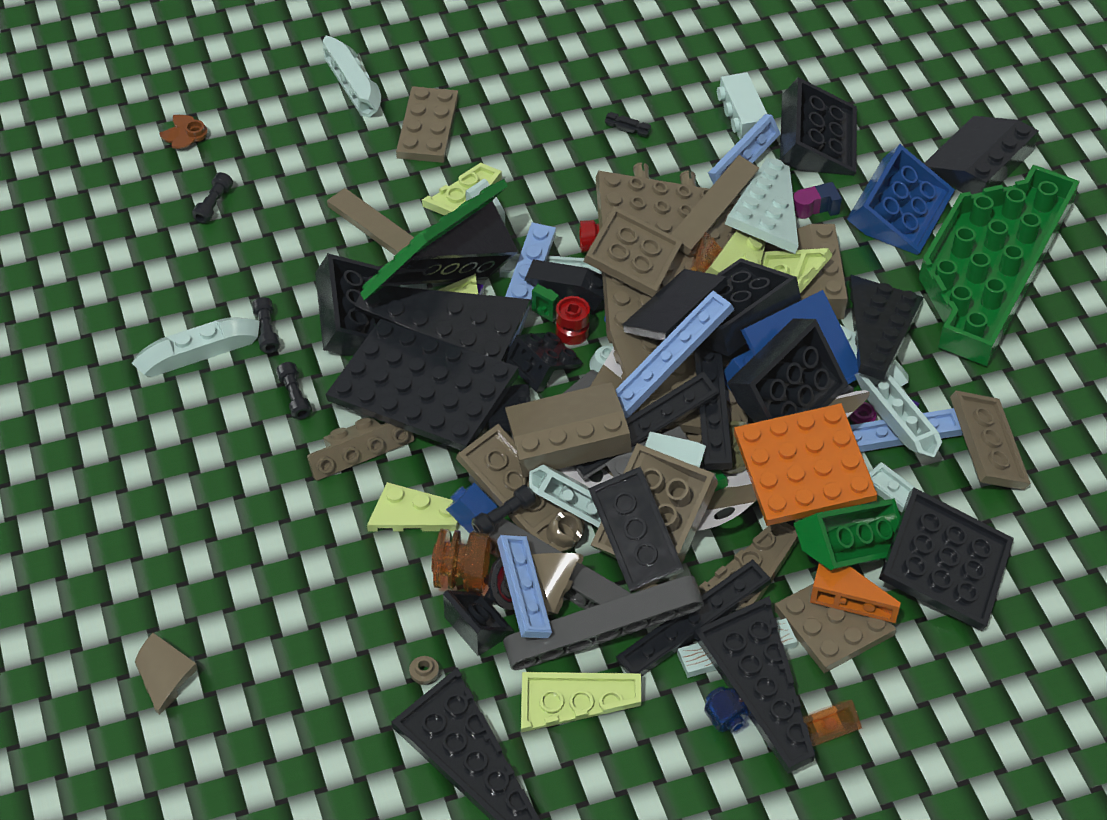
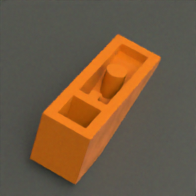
M821 563L818 565L810 603L896 623L901 603L850 566L829 570Z

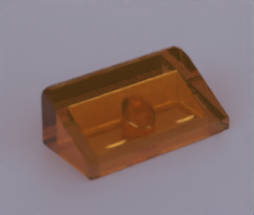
M707 232L703 234L689 270L705 273L722 251V248Z
M852 699L843 700L802 716L804 723L807 725L812 746L862 728Z

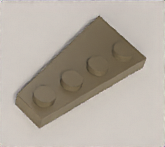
M783 522L765 528L752 540L751 545L745 550L741 549L734 555V559L728 565L720 567L715 572L713 578L708 582L704 581L698 587L700 594L703 595L752 559L771 578L772 582L799 541L795 527ZM769 586L736 608L735 611L759 601Z

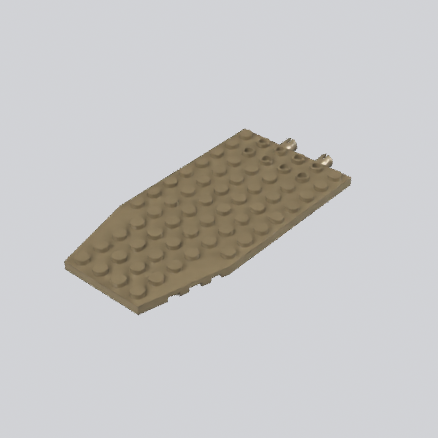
M637 163L633 166L634 176L598 170L596 175L599 231L615 206L671 235L709 189L696 187V175L691 171V178H689L688 170L680 174L681 184L649 179V166L646 163L643 165L644 171L642 170V163ZM740 194L689 255L680 249L678 250L656 294L683 269L706 272L736 231L735 228L725 225L728 214L741 197ZM602 272L606 333L609 343L613 344L615 350L613 355L616 363H619L623 372L621 377L624 382L663 340L624 332L622 324L652 297ZM745 345L730 356L722 354L723 371L733 358L749 351ZM694 351L634 413H637L696 376ZM725 385L728 422L735 420L747 423L749 416L737 404L732 392ZM699 408L666 428V430H672L680 426L683 432L701 434Z

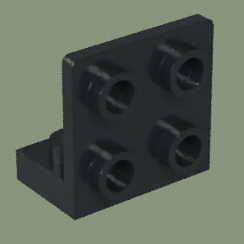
M552 332L516 335L504 358L506 363L519 367V376L536 392L544 391L554 370L581 368L583 364L576 356V353L572 349L567 348L560 341V338Z

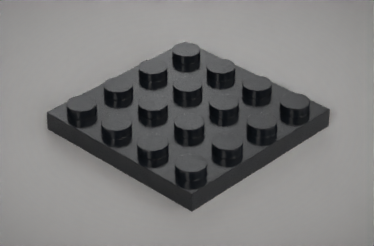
M913 487L908 494L879 579L983 631L988 625L1014 538Z

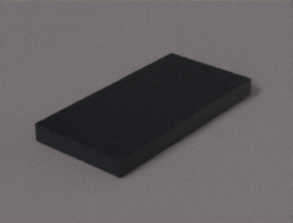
M683 269L622 324L624 332L664 341L712 291L718 294L728 285L726 276Z
M641 466L588 488L631 593L684 571Z

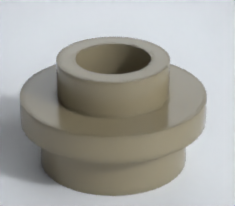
M429 656L417 657L410 664V676L421 685L432 683L439 674L437 661ZM422 667H427V668H428L427 670H424V671H423V670H420V668H422Z

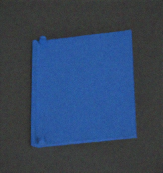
M823 290L741 330L753 356H755L793 318L816 319L847 383L850 384L857 380L855 376L858 373L857 358Z

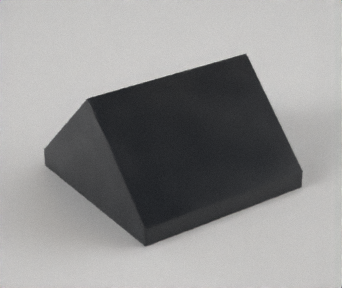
M446 590L444 592V617L477 656H480L502 642L505 637L514 633V630L497 610L484 600L481 592Z

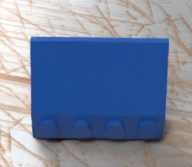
M899 144L883 157L847 220L867 236L918 255L955 189Z

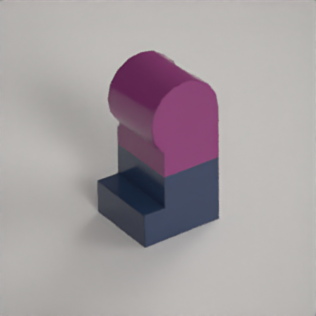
M829 182L796 191L793 197L795 216L805 219L809 218L812 214L827 211L830 216L838 215L842 198L834 183Z

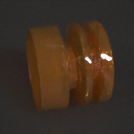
M440 529L432 554L431 570L433 572L434 588H443L445 578L448 576V589L454 590L459 577L463 579L464 591L484 593L486 587L484 577L488 574L490 560V534L470 532L467 543L462 544L461 531L455 530L452 542H450L449 529Z

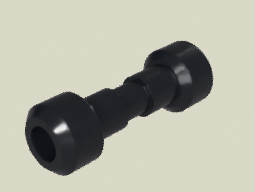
M217 173L211 182L213 187L209 191L208 197H205L202 203H197L192 210V216L197 222L206 224L213 217V208L216 205V201L220 199L223 193H228L233 186V180L228 174Z
M259 297L252 302L253 314L258 317L259 324L261 325V335L258 338L259 348L264 353H274L280 348V340L278 334L274 333L273 326L271 325V315L274 312L273 303L267 297Z
M284 362L277 367L276 374L279 381L284 383L289 391V398L291 400L289 410L293 418L305 419L312 413L310 401L304 398L299 390L297 380L299 372L296 364Z
M520 486L514 490L513 497L505 501L502 506L493 509L487 514L481 512L472 518L471 524L473 529L480 537L488 536L494 532L495 525L501 522L504 517L510 513L513 514L520 508L527 510L536 503L534 492L529 486Z

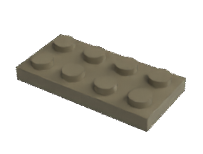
M412 86L396 150L397 159L444 163L458 102V90Z
M956 390L950 398L979 481L981 483L1025 490L1031 483L1000 399Z

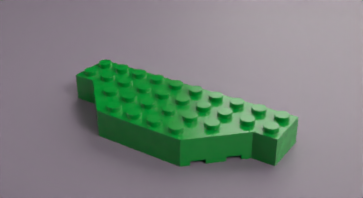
M1032 165L1025 180L1016 181L1013 186L1003 187L1002 185L983 188L982 192L971 194L970 192L960 193L925 253L919 274L921 284L944 323L938 348L988 366L1074 203L1080 181Z

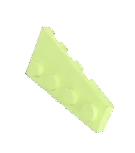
M736 229L705 273L717 275L740 258L761 264L766 241Z
M522 672L521 733L641 706V674Z

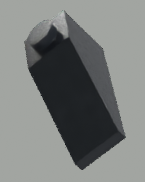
M533 259L524 281L534 286L539 284L553 290L559 295L560 299L569 296H578L585 299L590 306V314L592 315L604 299L603 276L589 268Z

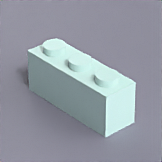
M748 72L721 77L720 87H717V97L724 104L726 117H730L733 132L737 133L739 139H741L767 112Z

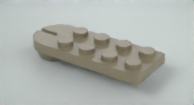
M499 424L483 434L456 456L458 462L499 507L513 497L514 490L522 485L529 486V477L523 478L514 441ZM534 493L536 503L527 510L520 508L513 514L510 513L508 515L518 527L562 553H567L572 547H575L584 534L585 527L582 518Z

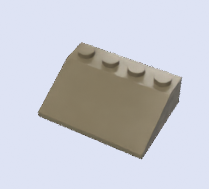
M809 224L797 228L799 245L797 250L828 248L832 253L829 261L800 293L801 300L823 290L837 319H844L848 298L835 224ZM766 242L764 252L785 251V249Z
M612 382L505 407L523 478L529 477V472L541 465L558 470L632 452L630 432Z
M637 443L624 473L641 466L682 564L718 481L712 472ZM601 522L591 546L616 558ZM677 574L669 578H666L663 581L668 582L676 579Z

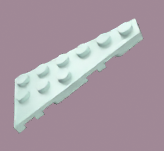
M767 157L728 214L725 225L796 254L799 245L790 167L778 159Z

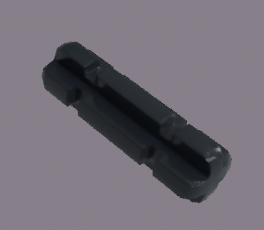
M613 112L608 113L605 119V124L608 126H617L618 129L633 134L637 133L643 137L649 136L651 131L650 124L640 123L638 120L623 115L619 117V114Z

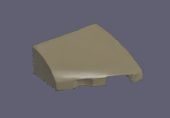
M578 553L531 554L547 615L558 614L563 604V597L573 583L569 578L576 563H582L583 555Z
M154 633L142 645L135 659L138 672L144 681V686L150 695L154 709L159 715L178 697L177 689L198 670L194 661Z

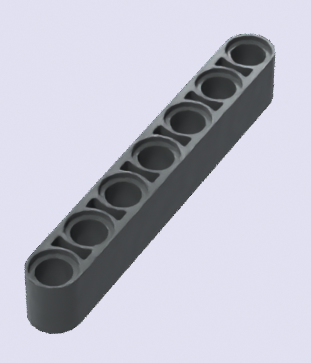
M505 518L496 524L494 532L486 537H480L475 531L472 534L474 541L481 548L496 557L501 556L497 543L500 535L527 536L531 554L562 553ZM576 563L569 578L573 583L565 593L564 598L585 610L632 593L583 564Z
M684 576L549 621L552 630L549 638L521 637L519 631L505 637L503 644L511 669L522 670L693 613L704 606V602L695 577Z

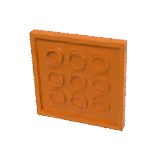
M842 403L734 427V435L766 526L808 517L819 512L856 506L877 500V492Z

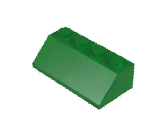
M895 498L815 513L795 522L794 526L802 551L829 570L885 559L901 516Z

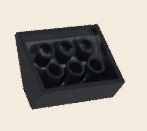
M798 77L782 94L780 161L800 171L854 176L856 174L857 106Z
M973 116L924 164L956 190L962 193H980L983 191V188L1000 185L1034 151L1039 130L1016 119Z
M327 253L315 272L324 351L346 356L354 355L378 323L379 319L355 310L354 305L363 290L362 286L378 274L382 267Z
M742 258L717 274L726 276L728 285L718 294L730 302L734 310L702 343L710 350L726 356L734 354L747 343L741 332L742 329L801 301L797 277Z
M793 318L727 382L737 404L754 423L826 407L848 386L817 320Z

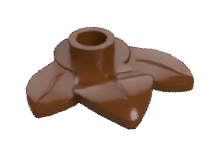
M173 115L175 127L159 133L164 141L172 143V148L182 149L190 146L193 142L203 140L207 136L208 130L202 121L195 120L192 116Z

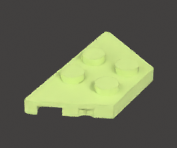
M828 248L797 250L796 254L787 250L763 252L760 265L796 276L801 293L829 261L832 253Z

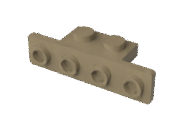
M363 418L356 421L353 426L337 428L330 435L323 437L326 448L308 454L307 459L313 478L320 480L414 441V436L412 432L388 423L381 425L373 418Z

